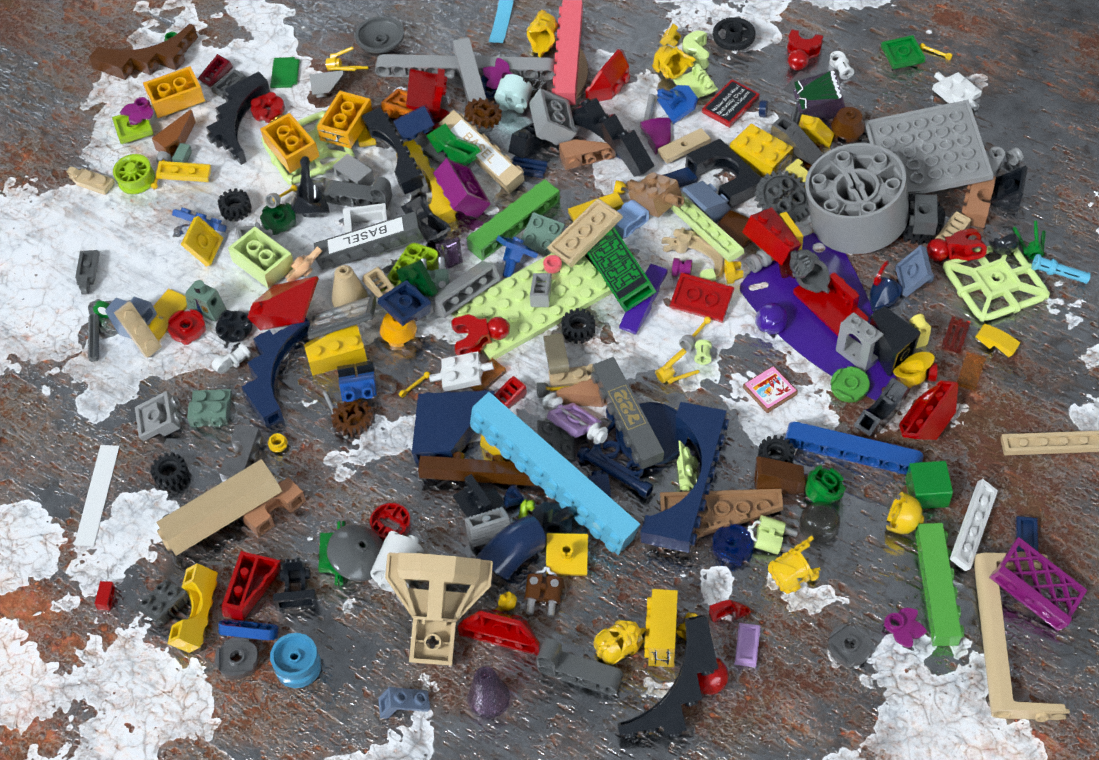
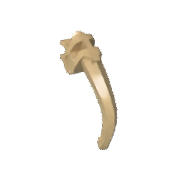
M681 227V229L674 230L673 235L676 238H662V244H669L664 245V252L675 250L677 253L682 254L689 247L710 257L714 263L716 279L720 278L724 269L725 258L704 239L700 238L696 232L688 231Z

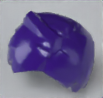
M773 302L765 304L755 316V323L759 330L767 332L769 335L781 333L788 320L786 310L780 304Z

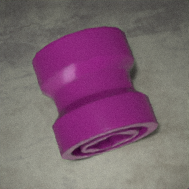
M673 259L672 276H678L681 272L691 275L692 260Z

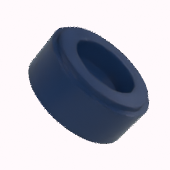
M761 100L759 103V116L766 118L768 100Z

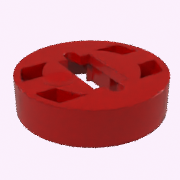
M386 503L373 511L370 517L371 530L384 542L390 531L406 536L411 528V519L409 512L404 506L397 503ZM388 518L400 524L399 527L402 530H393L388 526L386 527L380 519L385 520Z

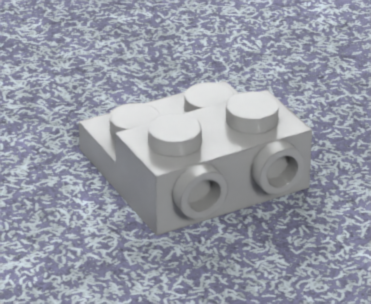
M165 391L135 407L138 435L142 441L159 433L166 436L180 429L182 416L177 410L180 402L176 396Z

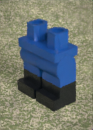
M373 360L356 363L357 377L354 364L337 366L342 401L351 402L354 399H369L377 396L376 373Z

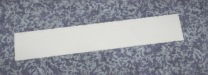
M100 445L74 545L94 546L119 446Z

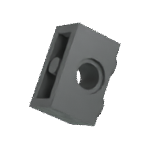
M915 194L914 201H910L909 212H912L909 226H913V234L935 235L938 224L937 195Z

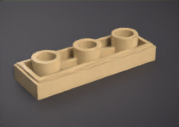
M700 128L658 148V154L668 164L711 143V138Z

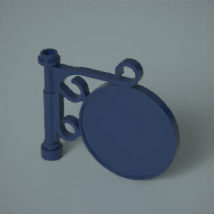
M658 402L639 403L664 451L663 461L654 465L665 464L674 460L680 455L678 441H681L685 447L688 441V436L681 429H676L677 410ZM606 408V417L612 421L607 427V433L609 434L616 426V419H614L613 415L609 414ZM616 428V442L607 441L603 444L604 450L608 447L615 448L616 451L604 455L600 448L601 443L595 444L591 450L588 447H581L579 449L577 458H579L580 462L587 460L635 489L638 495L645 499L652 493L654 485L647 481H640V478H638L643 475L644 469L641 470L639 464H635L631 448H627L624 443L622 431H618ZM619 450L631 459L626 467L612 460L619 455ZM632 466H638L640 468V470L637 472L631 471L629 469Z

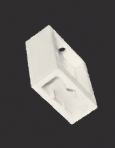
M385 203L343 209L345 233L353 231L354 222L377 219L385 221L391 219L390 210H386Z

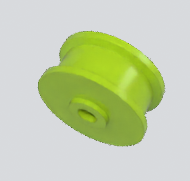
M141 154L126 155L119 159L113 168V176L119 188L127 194L145 192L155 180V172L151 167L150 161Z

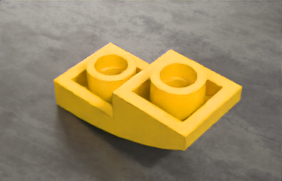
M983 324L975 336L989 349L995 346L1007 357L1012 356L1020 344L1018 340L1008 333L987 324Z

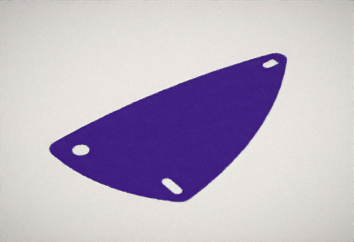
M815 233L803 236L802 250L806 249L814 253L813 245L822 242L816 237ZM824 245L825 250L821 253L815 252V254L819 257L820 261L826 264L829 274L835 272L852 289L858 292L860 295L858 308L868 316V323L870 324V317L873 313L870 301L845 253ZM774 260L771 265L762 267L757 273L751 270L740 284V292L756 312L765 304L772 302L780 304L786 310L788 317L786 326L781 333H777L786 343L830 376H833L840 368L844 369L850 366L858 368L836 351L838 336L793 294L794 288L799 286L792 274L790 262L781 266ZM762 282L768 283L766 288L754 291L749 290L750 285ZM848 335L861 344L860 340L855 335ZM879 361L865 372L870 382L869 391L866 396L876 401L882 393L881 389L887 386L892 377L896 379L894 373L890 377L886 374Z

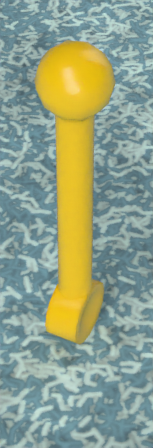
M924 43L919 45L921 50L926 49L944 56L947 60L952 59L951 53H943L926 46Z
M428 371L424 372L420 379L407 389L401 390L399 396L404 398L411 389L424 379H428L431 373Z

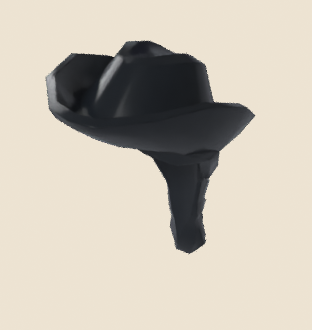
M304 156L300 160L302 168L300 185L291 200V209L296 214H302L303 217L316 218L320 213H330V210L320 188L314 185L310 178V160L307 156Z

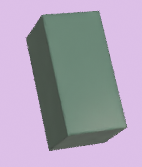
M180 143L172 158L173 162L187 163L192 153L191 146Z

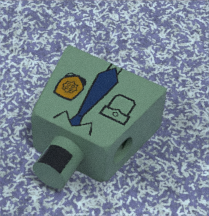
M196 280L185 293L187 308L200 312L202 316L214 322L226 310L218 291L204 284L202 280Z

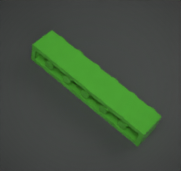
M545 179L536 184L530 191L524 193L518 200L509 204L506 209L497 213L494 218L484 223L475 232H472L466 238L468 250L483 261L503 246L496 240L498 235L513 238L527 227L533 212L544 215L560 203V190Z
M943 523L918 524L915 538L932 646H958L961 638L964 637V627L959 622L961 617L960 606L956 605L958 592L957 587L953 586L952 581L954 580L953 567L950 568L949 563L951 561V551L947 549L946 545L948 543V533L944 531Z

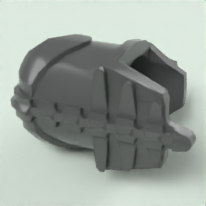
M806 249L792 251L790 254V269L798 284L815 293L821 291L829 293L828 284L831 279L826 264L819 260L815 252L813 253Z

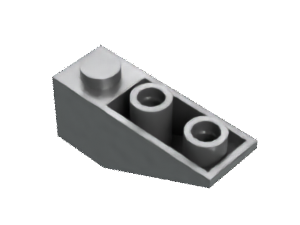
M782 115L772 124L770 134L794 147L793 154L811 165L822 156L823 153L797 123Z

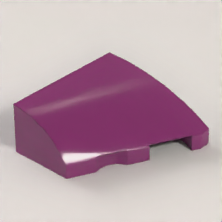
M653 118L640 122V128L647 136L648 144L655 154H658V148L671 143L670 118Z

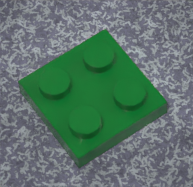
M913 35L881 43V48L892 69L925 63L926 57Z

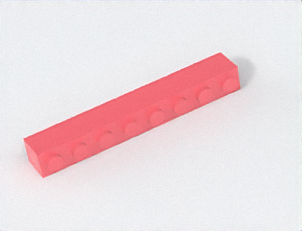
M563 0L562 6H559V16L561 17H558V27L560 29H557V39L559 40H556V51L558 52H555V62L557 64H554V74L556 76H553V86L555 88H552V93L569 100L570 105H576L583 3L582 0Z

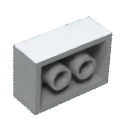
M540 88L529 102L536 136L555 145L571 141L576 134L569 100Z

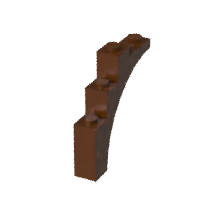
M188 24L181 32L162 43L136 50H114L98 46L89 58L93 69L126 80L134 70L151 75L159 65L177 70L185 61L184 53L197 40L198 35L195 25Z

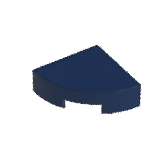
M515 485L510 486L504 495L506 508L520 505L525 500Z

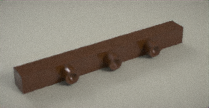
M455 452L453 458L420 456L419 478L465 481L464 477L472 474L477 482L537 486L531 482L525 472H520L513 462L504 461L502 455H494L492 460L465 459L463 453Z

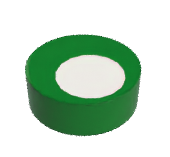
M97 301L93 311L101 318H109L105 310L110 304L105 301Z

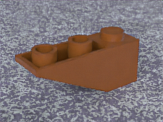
M191 109L152 137L155 149L158 152H167L172 158L179 144L186 143L196 123Z

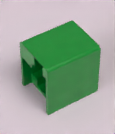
M946 461L909 463L905 478L908 494L920 502L922 509L949 507L953 490Z

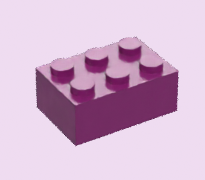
M446 158L433 172L437 179V184L443 189V194L448 198L451 203L450 207L454 211H460L467 216L478 218L491 204L469 167Z

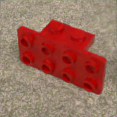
M438 68L437 74L410 69L406 107L415 110L427 104L431 113H439L442 95L445 96L447 88L445 69Z
M835 272L830 274L829 293L824 291L815 293L800 285L794 288L793 294L837 336L839 335L841 322L853 312L868 322V316L858 308L860 295Z

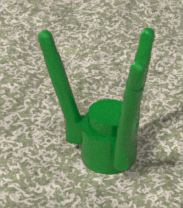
M1037 220L1034 221L1035 241H1031L1027 247L1017 228L1013 227L1015 234L1019 238L1024 256H1028L1029 259L1033 260L1036 254H1040L1041 257L1045 255L1046 231H1042L1040 243Z

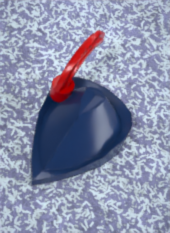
M888 260L880 268L870 290V307L872 312L879 311L883 306L887 308L894 305L899 300L902 292V287L893 279L881 277L883 271L889 265Z

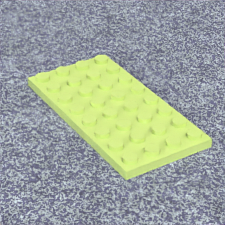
M545 256L512 274L511 277H507L487 288L451 313V315L456 318L470 314L478 319L486 318L487 322L494 317H503L509 322L510 332L508 336L502 340L492 339V343L486 344L481 350L489 362H492L561 323L562 317L565 316L566 312L570 314L571 309L576 311V308H579V311H582V308L586 309L612 294L600 272L585 256L572 268L562 261L561 270L557 273H552L549 307H531L530 305L533 273H548L544 270L543 261L547 257Z

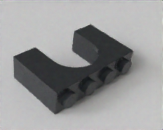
M721 139L700 147L686 156L685 167H688L696 176L712 169H725L736 176L735 179L720 185L718 195L722 193L729 200L727 204L731 208L756 196L754 193L757 190L756 186L761 180V176L757 175Z

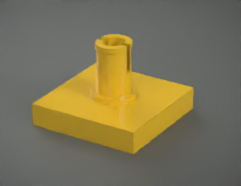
M196 216L193 218L180 245L207 267L212 264L224 238L202 218Z
M547 533L546 567H549L550 571L556 573L557 576H587L588 534Z

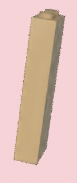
M261 459L157 521L156 523L160 528L157 530V533L168 551L172 549L177 556L283 491Z

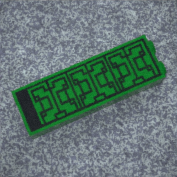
M614 227L587 252L625 312L657 292Z

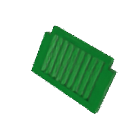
M295 57L274 58L270 87L292 88L293 85H297L300 60L295 59Z

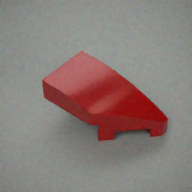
M725 600L709 606V617L712 622L729 614H732L734 619L737 620L751 613L748 606L733 600Z

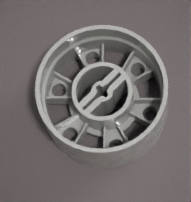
M869 143L847 144L826 152L809 169L805 188L812 229L816 237L827 247L849 254L869 253L888 246L905 230L909 220L906 172L901 160L890 150ZM825 202L823 207L819 206V203Z

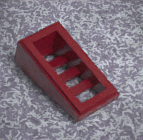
M217 54L197 79L212 87L233 68V65L229 60Z

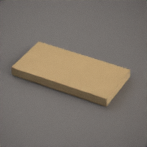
M598 198L547 248L552 254L558 256L572 268L623 217L618 211Z

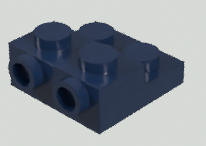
M407 280L378 298V304L402 326L413 319L418 321L431 311L429 298L423 296L416 286L411 285Z

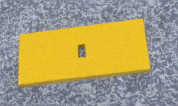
M169 288L153 306L157 315L148 325L158 341L168 331L169 318L175 312L187 308L186 296Z

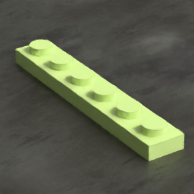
M683 194V206L676 207L673 205L670 207L676 215L728 262L744 254V248Z

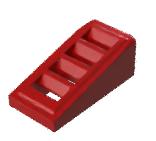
M512 376L495 395L509 409L527 395V390L520 380Z

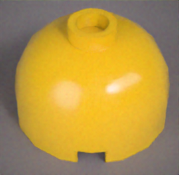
M900 492L898 494L901 496L900 499H895L889 510L887 521H890V526L886 525L888 531L897 534H909L916 529L918 524L923 523L924 515H922L921 504L915 497Z

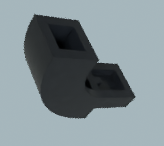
M892 377L876 402L868 409L863 410L854 426L869 436L877 434L901 407L900 403L910 388Z

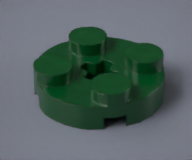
M286 202L285 204H279L275 208H270L266 205L262 210V215H260L263 228L266 230L271 229L272 235H278L296 225V213L291 209V205Z

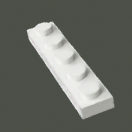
M984 479L977 481L950 556V560L964 571L971 569L998 492L997 489Z

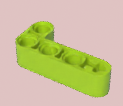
M418 243L409 244L387 275V278L394 287L398 286L402 282L396 270L420 259H426L427 270L434 271L439 269L438 252ZM385 287V288H383V289L380 290V291L383 292V291H385V290L388 289V288Z

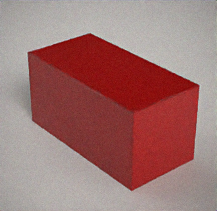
M100 581L94 603L97 610H111L116 589L113 582Z

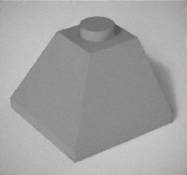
M345 71L309 74L312 95L316 94L317 98L327 97L326 93H330L344 77Z

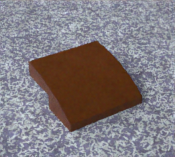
M728 211L718 223V226L744 249L752 242L751 239L742 233L749 218L735 211Z

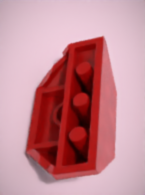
M617 49L600 69L591 85L585 90L586 98H597L599 102L610 100L621 91L625 83L629 82V64L623 49Z
M940 380L936 384L937 386L927 390L917 398L899 423V428L904 438L938 439L956 413L957 382Z
M484 609L462 620L457 626L459 636L538 655L540 651V642L526 619L519 615L511 616L503 614L499 610Z

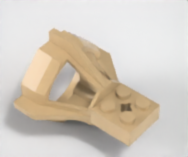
M389 552L387 554L385 578L413 618L409 662L452 666L456 622L491 587L492 561L422 553ZM406 580L429 582V590L408 588ZM446 584L471 585L467 593L446 591ZM431 636H435V639L439 640V644L435 645L434 648H430V644H427V640L431 639Z

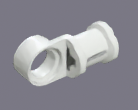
M834 51L830 54V65L838 69L841 79H849L854 74V69L848 64L849 60L841 51Z
M239 344V348L231 354L228 353L226 356L219 355L212 362V368L219 374H223L232 366L235 368L239 367V363L246 358H250L252 355L245 345Z

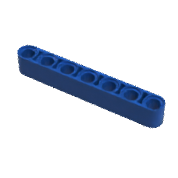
M790 422L784 441L789 439V444L792 443L793 448L904 475L907 474L909 463L923 462L924 458L920 451L800 422Z

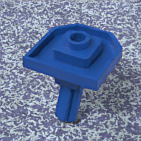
M677 85L670 91L664 88L657 91V101L673 124L696 108L698 98L688 85Z
M498 235L496 239L506 247L503 261H506L502 274L504 278L511 277L514 274L515 266L520 262L523 254L535 259L538 256V253L523 244L524 240L514 236L512 239Z

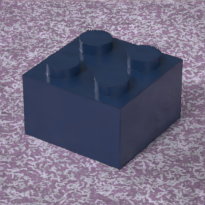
M427 104L393 121L402 139H407L408 141L415 139L418 136L417 133L421 131L425 134L433 130L435 125L434 118Z

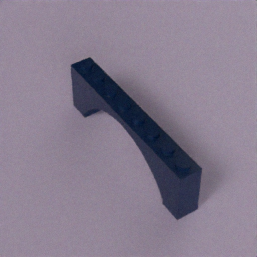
M680 402L676 414V429H681L696 447L702 464L701 473L693 489L680 502L660 513L651 516L645 515L640 532L641 543L687 553L690 552L691 545L695 546L697 539L695 531L696 528L700 529L702 521L700 513L705 511L707 503L705 496L709 495L711 490L710 478L714 479L716 467H714V464L719 462L721 453L719 447L724 445L725 435L723 433L729 427L730 419H727V410Z

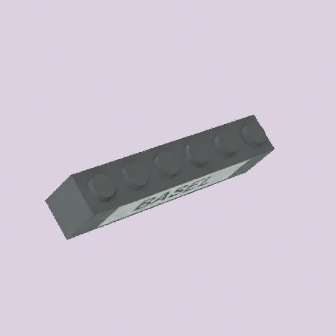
M416 211L315 242L313 243L314 249L318 246L322 250L315 260L320 268L324 270L424 239L421 221Z

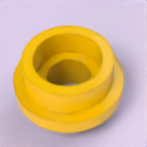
M279 433L273 434L268 440V447L273 452H281L288 445L286 437Z

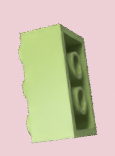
M253 227L228 247L232 261L268 289L293 269L291 267V264L294 262L292 254L256 227Z

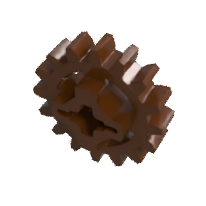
M479 98L478 101L472 99V102L468 101L465 106L464 117L467 118V122L472 121V126L477 124L478 128H481V126L485 129L488 126L494 128V124L499 125V121H501L502 109H499V105H494V101L488 102V98L485 100Z
M361 398L357 401H344L343 404L338 402V408L332 409L331 419L333 428H336L337 433L342 431L343 436H346L347 433H350L351 437L354 436V433L360 436L362 430L367 432V426H372L371 420H374L372 408L368 406L367 401L362 403Z

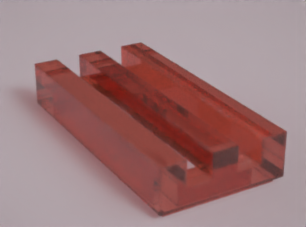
M952 316L941 348L960 354L971 321L963 322V319L959 318V320H956V317ZM953 325H957L952 342L948 346L947 342ZM964 327L958 348H955L954 345L960 328Z

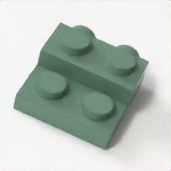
M231 389L193 390L192 401L189 402L187 414L190 426L219 427L229 425L232 399Z

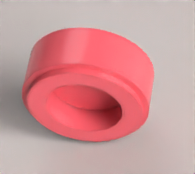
M556 255L547 256L543 261L544 270L548 273L559 272L562 268L561 259Z

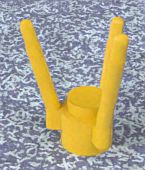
M354 47L330 54V58H326V68L328 71H355L368 69L369 67L342 66V61L337 56L353 50Z
M684 348L655 371L661 383L668 382L670 385L677 380L699 373V370L673 377L675 370L672 365L686 354Z

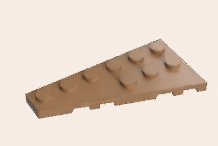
M782 490L710 491V494L705 496V500H707L705 511L700 513L702 517L700 529L696 528L695 533L697 538L758 519L761 515L767 516L782 511ZM690 491L660 492L661 512L680 502Z

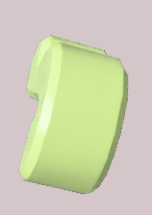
M694 31L683 39L682 51L696 59L693 64H701L702 68L705 69L709 65L707 60L709 52L703 48L707 43V33L704 31Z

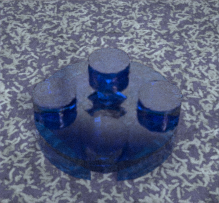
M730 524V527L725 528L723 526L713 536V554L725 563L739 566L753 552L754 542L751 534L743 526L737 524ZM736 541L737 547H730L728 542Z

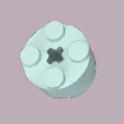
M508 74L503 79H500L494 98L499 105V109H502V111L510 109L515 110L517 113H523L528 105L533 88L530 82L526 83L523 81V77Z

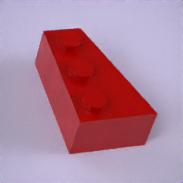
M240 551L222 603L223 616L244 621L279 575L281 560Z

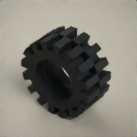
M234 188V191L229 189L228 193L226 191L223 192V195L219 196L220 199L217 202L221 216H224L225 220L229 219V221H232L234 219L236 222L238 218L243 220V216L247 217L248 213H251L252 206L246 192H243L242 189L238 191L237 188ZM240 203L236 207H229L231 204Z
M576 308V311L571 309L570 314L566 312L565 316L562 317V334L569 342L572 343L574 340V344H578V341H581L582 344L585 339L588 342L590 337L593 338L595 319L590 311L585 313L583 308L582 311H579V308ZM575 323H583L586 325L584 328L575 329L571 327Z
M774 435L773 439H771V436H768L767 441L763 439L762 444L760 443L758 457L793 463L795 450L793 444H789V439L784 441V436H780V439L777 438V435ZM772 450H778L784 456L776 459L770 457L768 453Z
M171 452L170 456L168 453H164L165 457L159 455V460L155 459L153 461L154 465L151 464L150 470L155 484L159 488L161 487L162 490L168 488L169 491L172 490V487L178 489L179 484L183 486V480L187 481V476H189V469L184 458L179 454L175 456L173 452ZM170 467L177 468L176 472L172 475H163L166 469Z

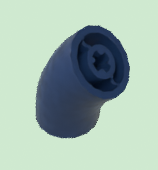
M531 515L524 516L498 532L483 547L476 559L492 561V571L509 580L518 567L545 548L546 540L543 528L535 517Z

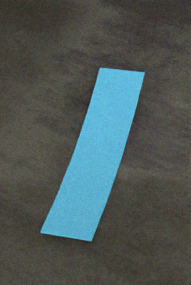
M499 0L489 42L503 43L514 0Z

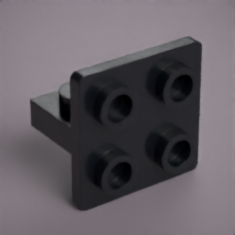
M472 474L464 477L466 485L464 489L453 495V499L466 518L488 512L489 510H496V508L500 507L506 509L503 499L491 483L477 482Z

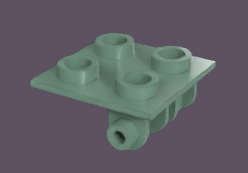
M533 212L521 238L524 240L523 244L547 256L551 254L547 247L563 232L565 224Z

